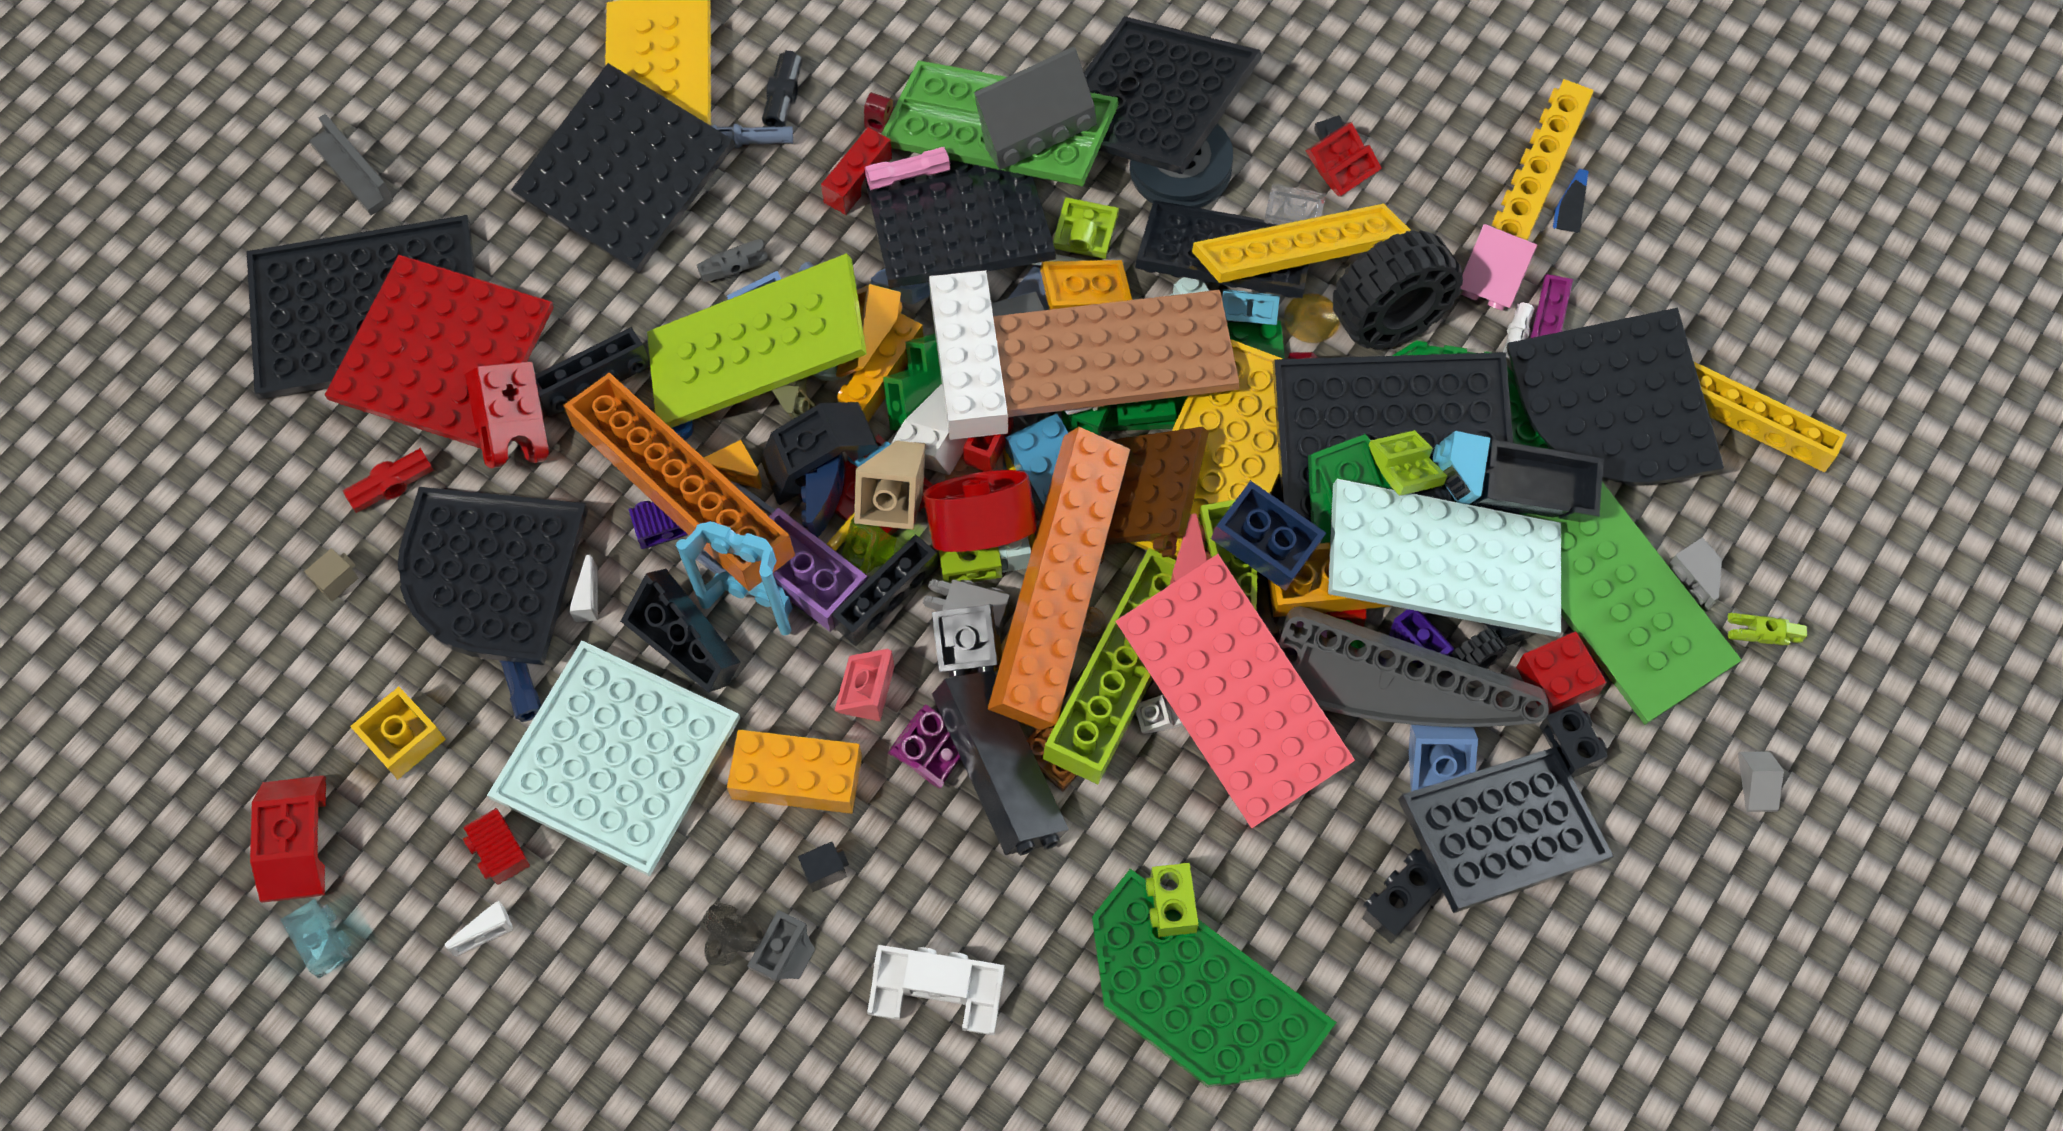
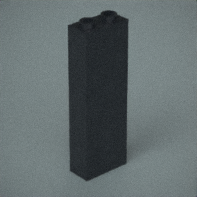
M994 670L946 678L935 689L932 696L1005 856L1014 853L1022 856L1039 847H1043L1044 850L1055 847L1061 842L1060 838L1069 828L1019 722L988 710L997 677Z

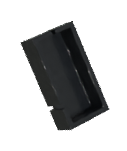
M1490 440L1481 497L1473 501V505L1552 518L1559 516V519L1587 522L1600 517L1604 458Z

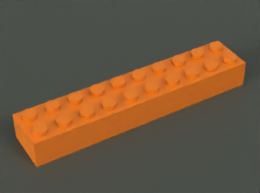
M610 372L564 405L572 427L689 536L698 524L711 521L730 527L732 531L739 535L749 533L764 538L773 548L777 560L773 573L795 556L792 542L787 532ZM706 543L703 549L748 591H751L762 582L759 573L761 561L750 563L743 560L740 556L729 552L722 554L714 550L711 544Z
M1081 427L1074 429L1063 437L988 710L1040 730L1056 725L1059 718L1130 452L1129 448Z

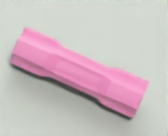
M945 147L925 151L918 156L865 166V174L870 190L891 186L898 181L950 171V161Z

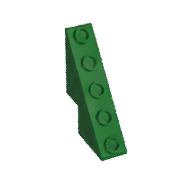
M935 333L906 341L909 370L883 377L890 430L898 431L904 420L942 384Z

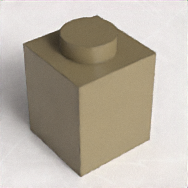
M332 548L304 571L310 581L331 602L358 579V576L353 571V568L356 566L355 563L345 553L339 556Z

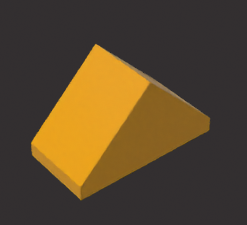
M741 440L704 457L730 482L761 489L762 481L759 471Z

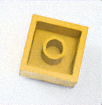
M399 686L350 726L397 780L446 740L434 723Z

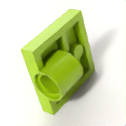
M1065 197L1053 239L1055 249L1106 259L1119 208Z

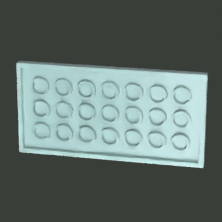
M1337 479L1333 483L1328 594L1556 637L1561 633V523L1412 493L1399 496L1392 489Z

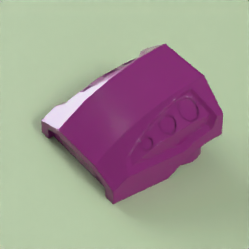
M926 704L911 719L888 752L889 755L908 765L939 789L942 788L950 773L961 760L941 714Z

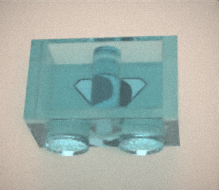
M313 899L282 918L281 922L309 972L320 979L353 958L348 950V947L352 946L342 929L337 931L333 924L337 917L328 904L322 906L316 899Z

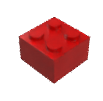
M1576 631L1524 653L1516 666L1524 682L1537 686L1546 693L1549 708L1548 715L1598 696L1607 683ZM1536 701V703H1537V705H1538V707H1539V706L1541 705V703L1538 702V701Z

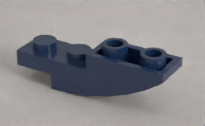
M843 453L813 469V473L806 474V486L801 487L802 500L804 504L806 503V510L801 512L802 524L804 528H808L809 532L819 538L833 517L842 494L846 468Z

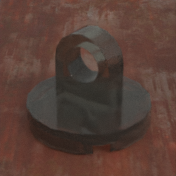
M724 903L712 904L703 916V923L711 933L704 949L705 958L711 965L726 966L733 960L738 951L755 952L762 942L764 933L760 925L750 915L744 914L742 917L737 914L736 911L738 909L732 905ZM720 943H721L722 951H721V954H720V956H719V954H718V947H719V945H720Z

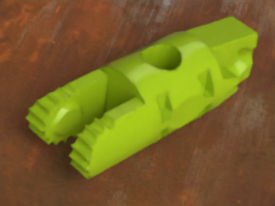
M1728 613L1729 623L1748 626V629L1730 630L1728 632V639L1789 646L1790 642L1801 643L1807 637V626L1789 623L1788 619Z

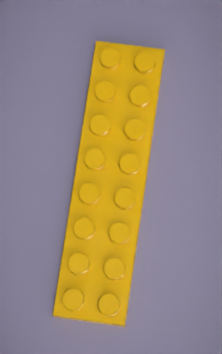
M1383 203L1194 242L1192 253L1215 279L1222 283L1366 252L1376 243L1383 242L1392 235L1404 234L1406 231L1411 230Z

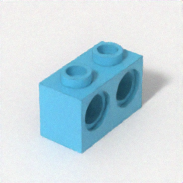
M1223 289L1222 302L1226 320L1277 325L1279 295Z

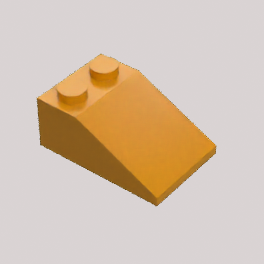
M871 284L857 290L867 354L837 365V377H844L864 368L901 314V292Z

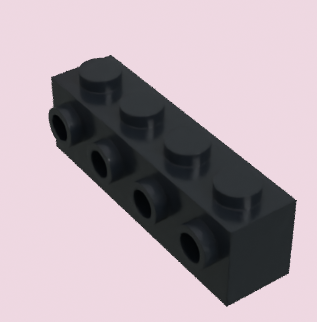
M630 327L535 374L539 400L549 417L565 410L564 405L609 372L621 382L650 367V361L645 348L633 328Z

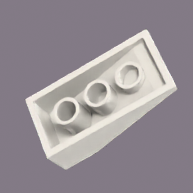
M942 384L904 420L891 444L895 441L925 443L924 468L950 475L963 453V447L968 438L953 440L949 438Z

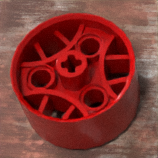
M994 470L963 475L939 482L923 492L933 548L940 551L966 552L994 548L1021 540L1034 533L1038 527L1029 476L1023 471Z

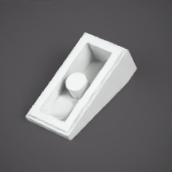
M591 555L585 556L570 606V614L575 622L597 621L598 567Z
M499 901L495 902L445 943L446 948L453 956H458L512 931L513 927L506 909Z

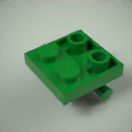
M1174 397L1115 404L1119 426L1176 420Z

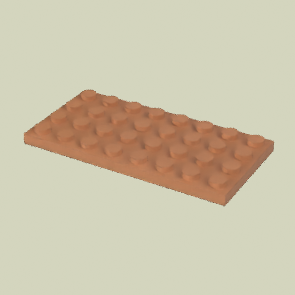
M1220 290L993 316L1008 417L1239 390V379Z

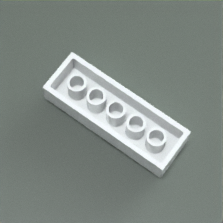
M986 270L929 276L930 297L949 438L953 440L1007 434L1008 413Z

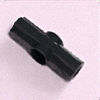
M785 50V52L779 54L774 76L769 77L766 90L767 102L762 115V122L768 127H785L791 104L796 102L802 57L794 51Z

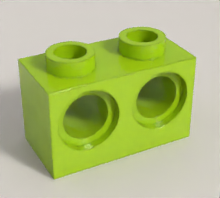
M1190 863L1152 867L1151 877L1146 878L1147 896H1153L1155 908H1150L1152 928H1158L1159 937L1197 933L1199 924ZM1165 879H1171L1177 884V888L1168 891L1160 883ZM1168 910H1176L1181 914L1182 918L1179 921L1172 922L1165 917V913Z

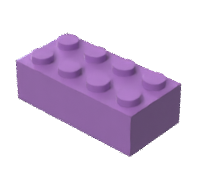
M777 508L769 517L789 534L795 556L773 573L776 584L783 588L785 595L789 597L792 603L831 632L834 629L831 614L868 580L867 575L781 509Z

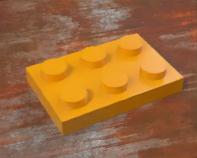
M1122 260L1045 261L1041 263L1040 272L1050 310L1132 300Z

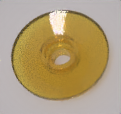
M1315 293L1303 294V299H1292L1284 313V323L1289 333L1296 339L1306 343H1319L1328 340L1336 333L1340 323L1334 314L1333 302L1327 297ZM1309 312H1315L1317 315H1311Z

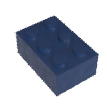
M1250 480L1217 524L1211 539L1286 591L1317 549L1326 532Z

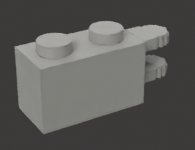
M933 579L930 581L928 587L933 592L947 595L945 600L926 596L923 600L925 607L936 611L993 604L996 634L1001 636L1010 609V595L998 588L986 589L979 587L976 583L969 580H952V583Z

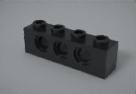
M915 534L831 614L834 628L856 647L939 567L937 552Z
M1415 848L1404 860L1407 866L1400 873L1394 870L1383 884L1387 888L1380 895L1374 892L1363 905L1367 910L1362 919L1390 944L1441 889L1422 849L1419 851ZM1409 876H1420L1424 881V885L1416 886L1412 884ZM1389 898H1400L1404 903V907H1393L1389 902Z

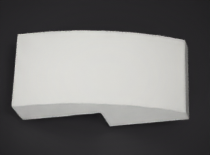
M1163 695L1141 702L1136 710L1143 734L1183 726Z

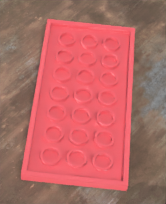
M1219 554L1210 558L1115 621L1251 828L1355 761Z

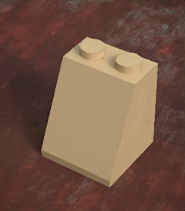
M895 441L856 469L855 524L914 530L923 496L925 443Z

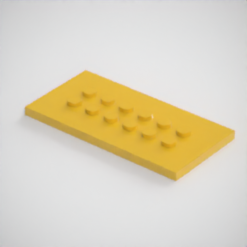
M618 0L607 2L605 66L607 63L611 64L711 126V0Z

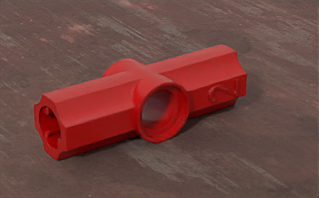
M421 448L395 462L385 461L377 464L370 471V476L344 489L343 493L355 513H358L383 498L391 500L401 496L406 491L407 485L434 471Z

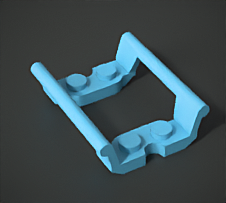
M710 521L698 524L686 540L680 539L676 543L677 550L701 608H710L725 590L737 598L752 595L755 596V601L765 607L771 606L782 635L786 636L791 633L792 629L788 619L792 605L789 597L785 595L783 588L776 584L773 569L777 560L773 548L766 539L749 533L739 535L732 531L730 527ZM706 543H709L719 553L727 554L729 552L740 556L743 560L750 563L761 561L759 573L762 582L751 591H748L729 572L725 571L720 574L716 573L714 578L705 585L695 559Z

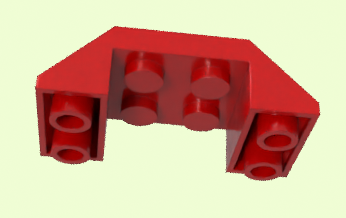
M325 775L262 782L252 800L250 864L261 903L325 896V865L318 859V807L326 806Z

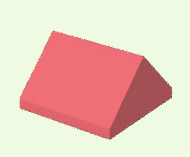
M887 648L849 656L834 711L840 714L881 721L895 667L891 650Z

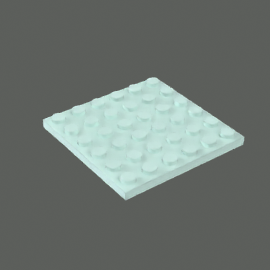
M581 641L487 796L501 805L645 875L651 876L739 722L740 715Z

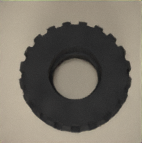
M1411 230L1406 231L1404 234H1395L1390 236L1389 239L1373 245L1371 249L1363 252L1353 264L1347 267L1344 275L1336 283V290L1333 291V311L1351 339L1358 345L1374 350H1382L1385 347L1392 348L1397 346V344L1412 340L1418 334L1424 333L1431 325L1437 323L1447 310H1450L1454 300L1461 292V286L1463 285L1462 268L1442 239L1437 235L1422 230L1419 232Z

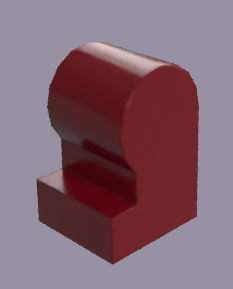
M872 92L868 95L864 106L865 129L869 127L878 133L883 132L895 108L893 107L892 98ZM873 120H878L882 125L875 124Z

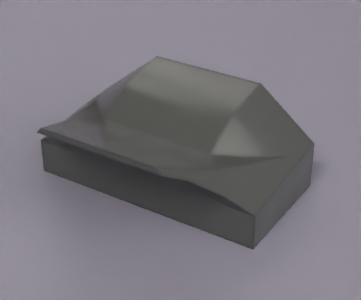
M778 910L747 965L748 968L775 982L781 979H800L815 951L807 935L806 923Z

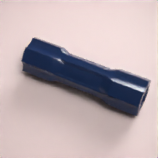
M500 661L510 691V701L515 719H518L520 722L534 719L541 708L538 693L534 689L527 663Z

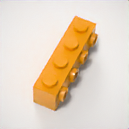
M900 314L864 368L854 372L853 378L848 385L844 384L841 387L837 396L838 402H858L869 422L886 397L883 377L902 372L906 369L908 359L905 342L923 337V325Z

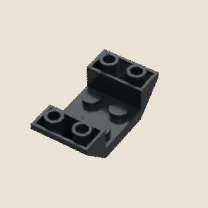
M858 402L820 403L772 431L760 460L776 501L779 505H782L801 493V476L842 452H845L855 462L876 450L879 446Z

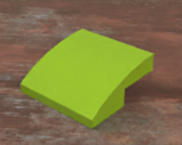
M1415 430L1370 441L1369 447L1378 468L1399 496L1444 485L1447 475L1429 458L1433 448Z

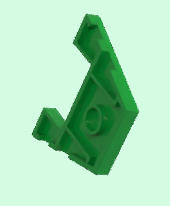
M1366 434L1308 455L1311 523L1326 532L1320 544L1330 543L1333 483L1337 479L1393 490L1374 460L1369 447L1371 440Z

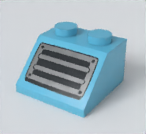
M1454 431L1444 438L1439 445L1435 446L1433 462H1436V465L1447 475L1444 485L1457 503L1469 505L1481 497L1490 443L1489 437Z

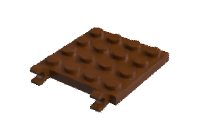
M1203 426L1111 440L1129 448L1130 452L1100 564L1104 561L1106 545L1154 540L1153 549L1163 550V557H1173L1175 555L1177 538L1185 537L1209 434Z

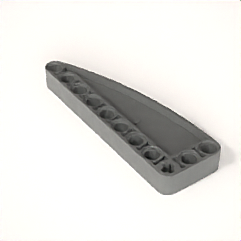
M1298 606L1289 611L1277 641L1281 649L1292 647L1297 651L1294 655H1285L1323 710L1378 721L1438 727H1493L1533 724L1543 721L1549 712L1547 695L1543 689L1306 607ZM1297 621L1304 622L1301 628L1295 626ZM1331 630L1335 632L1336 636L1330 639L1325 638L1321 632ZM1354 640H1361L1365 643V646L1354 648L1350 643ZM1384 650H1390L1395 655L1391 658H1383L1379 653ZM1419 660L1424 665L1420 668H1412L1409 663ZM1448 670L1453 675L1450 678H1442L1438 673ZM1476 680L1480 681L1482 686L1471 688L1467 684ZM1504 690L1512 693L1508 698L1497 696L1500 691ZM1530 701H1538L1541 703V705L1537 708H1529L1526 706L1527 703H1529Z

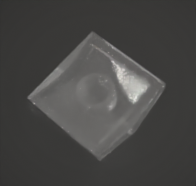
M1273 183L1264 222L1281 225L1322 216L1326 193Z

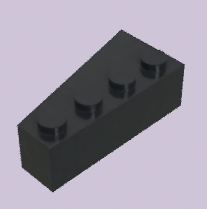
M666 568L645 574L620 622L708 693L728 686L741 663L740 660Z

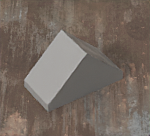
M1739 752L1738 759L1746 812H1777L1780 806L1784 770L1771 752Z

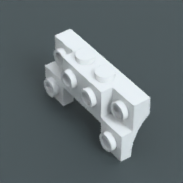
M878 945L867 1010L868 1015L900 1020L904 995L966 1005L962 1030L988 1035L995 1034L1005 971L1004 965L970 960L967 955L956 952L949 953V956L936 954V950L919 947L917 951Z

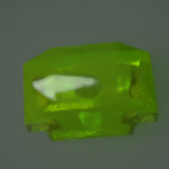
M853 517L842 557L865 575H868L875 567L885 564L893 556L897 538L884 532L879 526L855 524Z

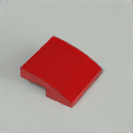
M1352 122L1346 123L1306 150L1322 178L1338 197L1382 169L1371 146H1364Z

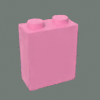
M1484 224L1463 272V285L1461 286L1463 291L1461 295L1476 301L1481 296L1489 300L1487 305L1502 311L1505 306L1511 308L1535 253L1537 244Z

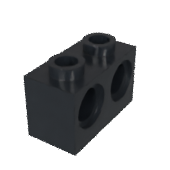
M1579 703L1547 715L1539 726L1550 747H1557L1572 778L1600 767L1608 757L1604 741L1596 736L1589 714L1586 711H1582ZM1562 723H1570L1575 731L1566 730ZM1577 749L1585 750L1590 758L1581 757Z

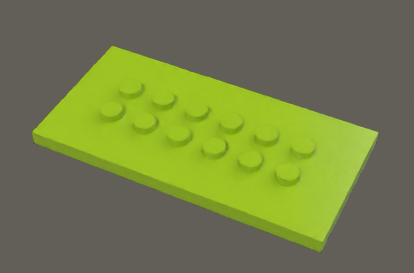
M847 253L647 331L655 414L670 428L867 354L853 263Z

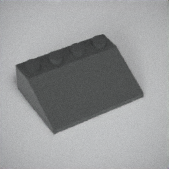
M1074 47L974 92L985 148L999 170L1014 165L1031 155L1037 154L1048 147L1063 142L1097 125L1095 106Z

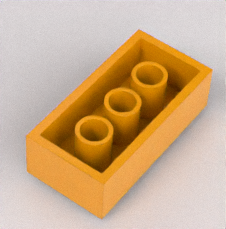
M1330 543L1319 544L1286 591L1268 579L1273 617L1287 616L1292 608L1298 606L1321 613L1391 606L1328 594Z
M738 730L727 790L733 800L853 814L862 761L860 744Z

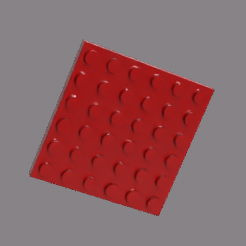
M398 255L330 383L325 396L329 401L481 449L478 430H475L465 373L479 366L527 362L554 308L553 303L542 298Z

